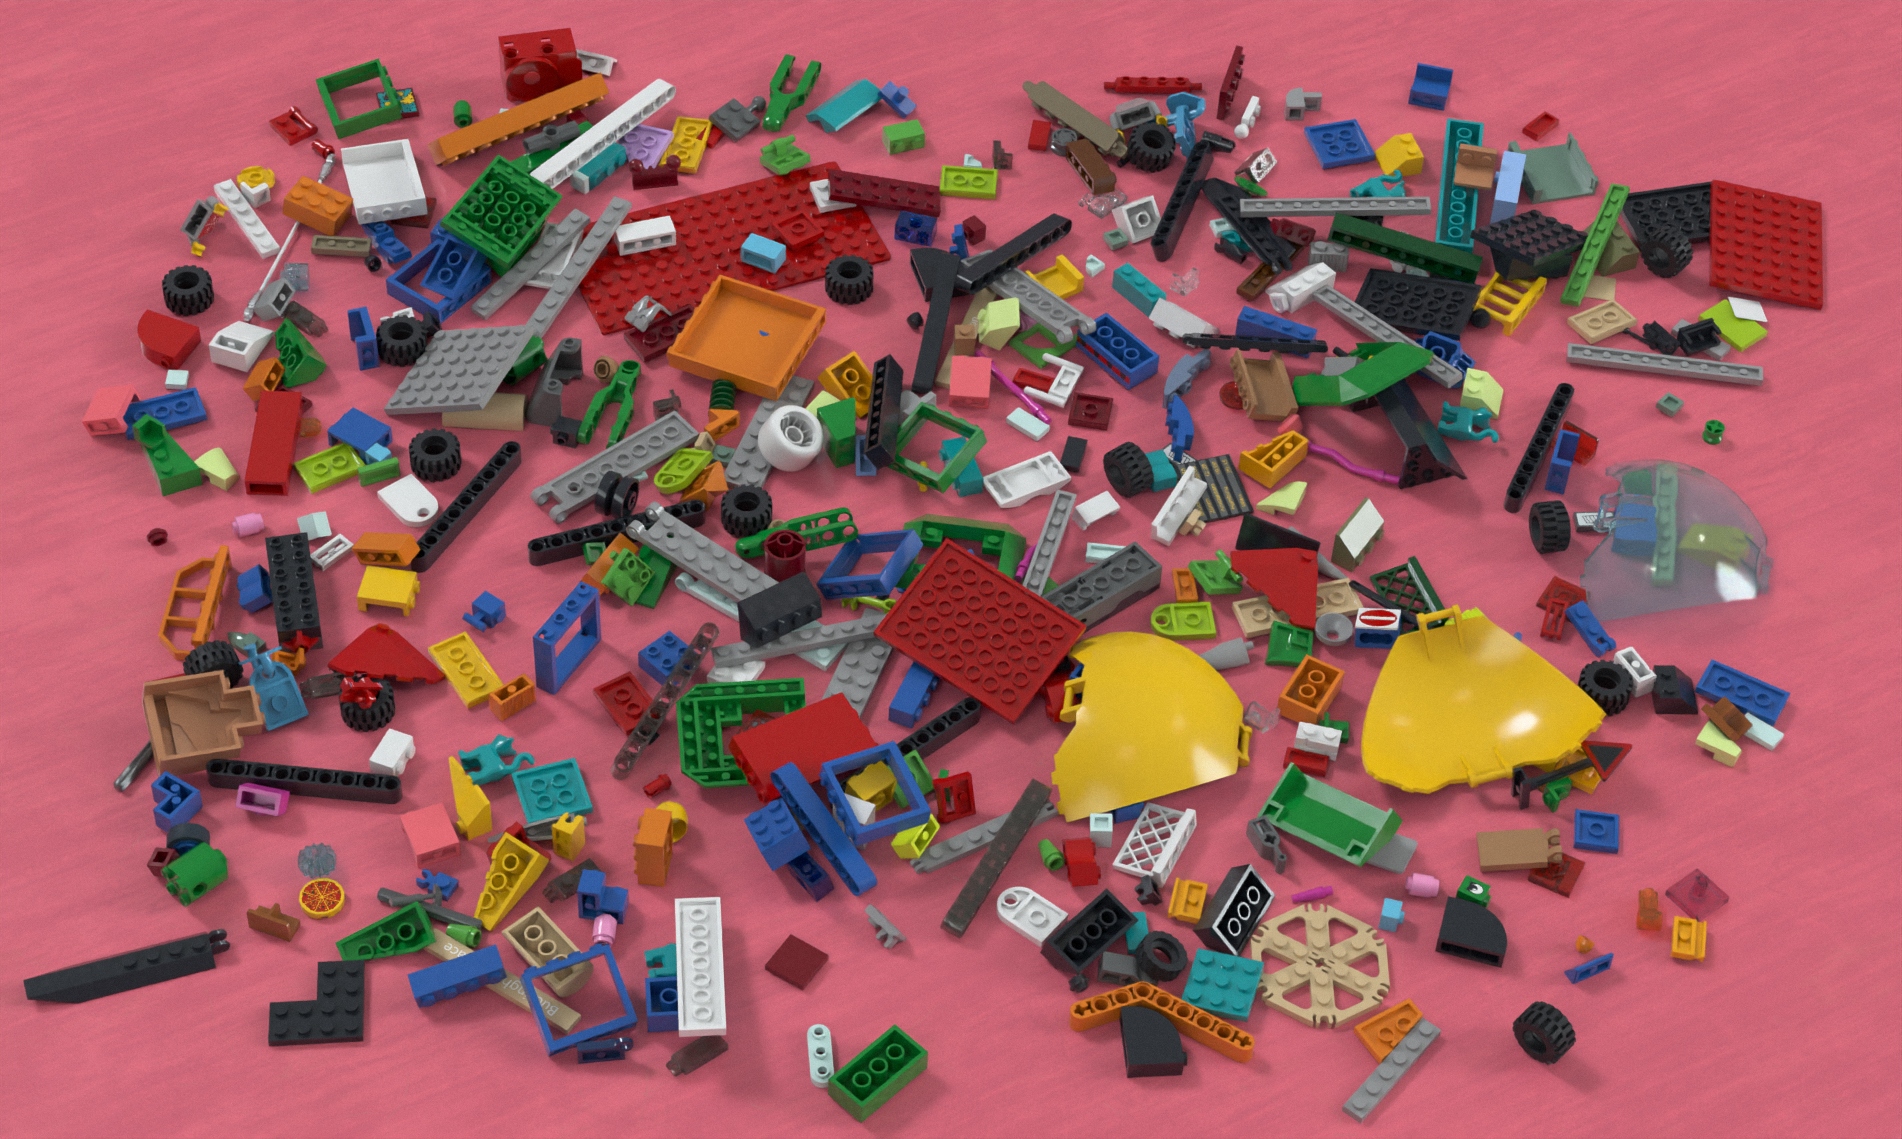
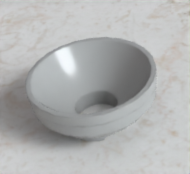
M1326 613L1317 619L1315 633L1323 643L1330 646H1340L1351 639L1353 624L1342 614ZM1334 633L1339 638L1333 640L1328 638L1327 634Z

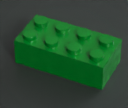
M894 1024L828 1079V1095L862 1123L927 1068L928 1051Z

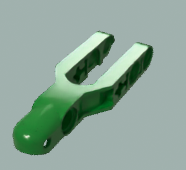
M785 54L769 84V97L771 100L762 121L763 129L772 132L780 131L790 112L805 104L820 75L821 62L811 60L795 92L783 94L781 92L785 86V81L787 77H790L791 69L796 59L793 55Z
M633 360L621 362L610 386L595 393L577 434L578 443L586 445L590 443L605 408L610 403H621L622 405L617 414V421L611 427V434L606 449L623 440L634 416L632 395L641 373L639 362Z
M841 507L793 518L779 527L762 530L754 536L739 539L735 543V552L743 558L764 555V545L761 544L765 542V539L771 533L777 530H793L804 538L805 543L806 538L810 537V543H806L807 552L853 541L858 536V529L853 522L850 510ZM841 514L849 515L848 520L841 522L838 521V517ZM822 518L829 520L828 524L824 526H819L818 521ZM801 524L806 525L805 530H801ZM846 527L854 528L853 533L850 535L843 534V530ZM827 531L834 533V536L829 540L823 538L824 533ZM744 550H749V553L745 554Z

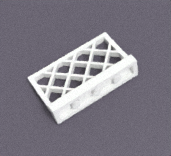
M1148 802L1112 864L1113 869L1139 877L1149 875L1158 884V887L1163 888L1197 826L1196 810L1187 808L1186 812ZM1150 811L1159 813L1160 816L1149 819L1148 814ZM1173 817L1180 819L1179 822L1171 825L1167 821ZM1164 821L1166 826L1155 830L1153 824ZM1149 826L1151 832L1141 835L1139 830ZM1170 832V838L1161 840L1158 836ZM1156 838L1157 842L1146 845L1144 842L1146 839ZM1141 842L1143 847L1135 850L1130 848L1131 844ZM1162 849V852L1155 856H1152L1150 853L1151 850ZM1146 852L1149 858L1137 861L1135 856ZM1132 858L1134 862L1128 865L1121 864L1122 860ZM1152 863L1153 869L1151 872L1142 870L1141 866Z

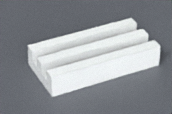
M339 534L311 554V562H314L317 567L319 566L324 571L351 552L354 544ZM340 542H342L341 545H339V546L336 547V548H333V547H335L336 545H338ZM326 552H328L327 555H325V556L322 557L321 559H318L319 557H321L322 555H324Z

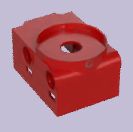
M571 28L498 36L501 79L506 99L528 102L583 80L582 60L577 58ZM550 39V41L541 42V40ZM512 43H513V46H506V47H504V44H512Z

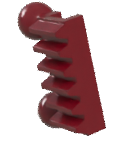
M670 155L663 167L656 165L653 168L650 165L648 169L644 168L641 160H631L628 167L630 172H632L633 190L678 186L677 174L678 168L681 165V159L677 155Z

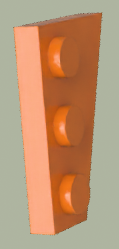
M1408 998L1356 1025L1353 1032L1377 1062L1381 1064L1421 1020L1423 1013Z

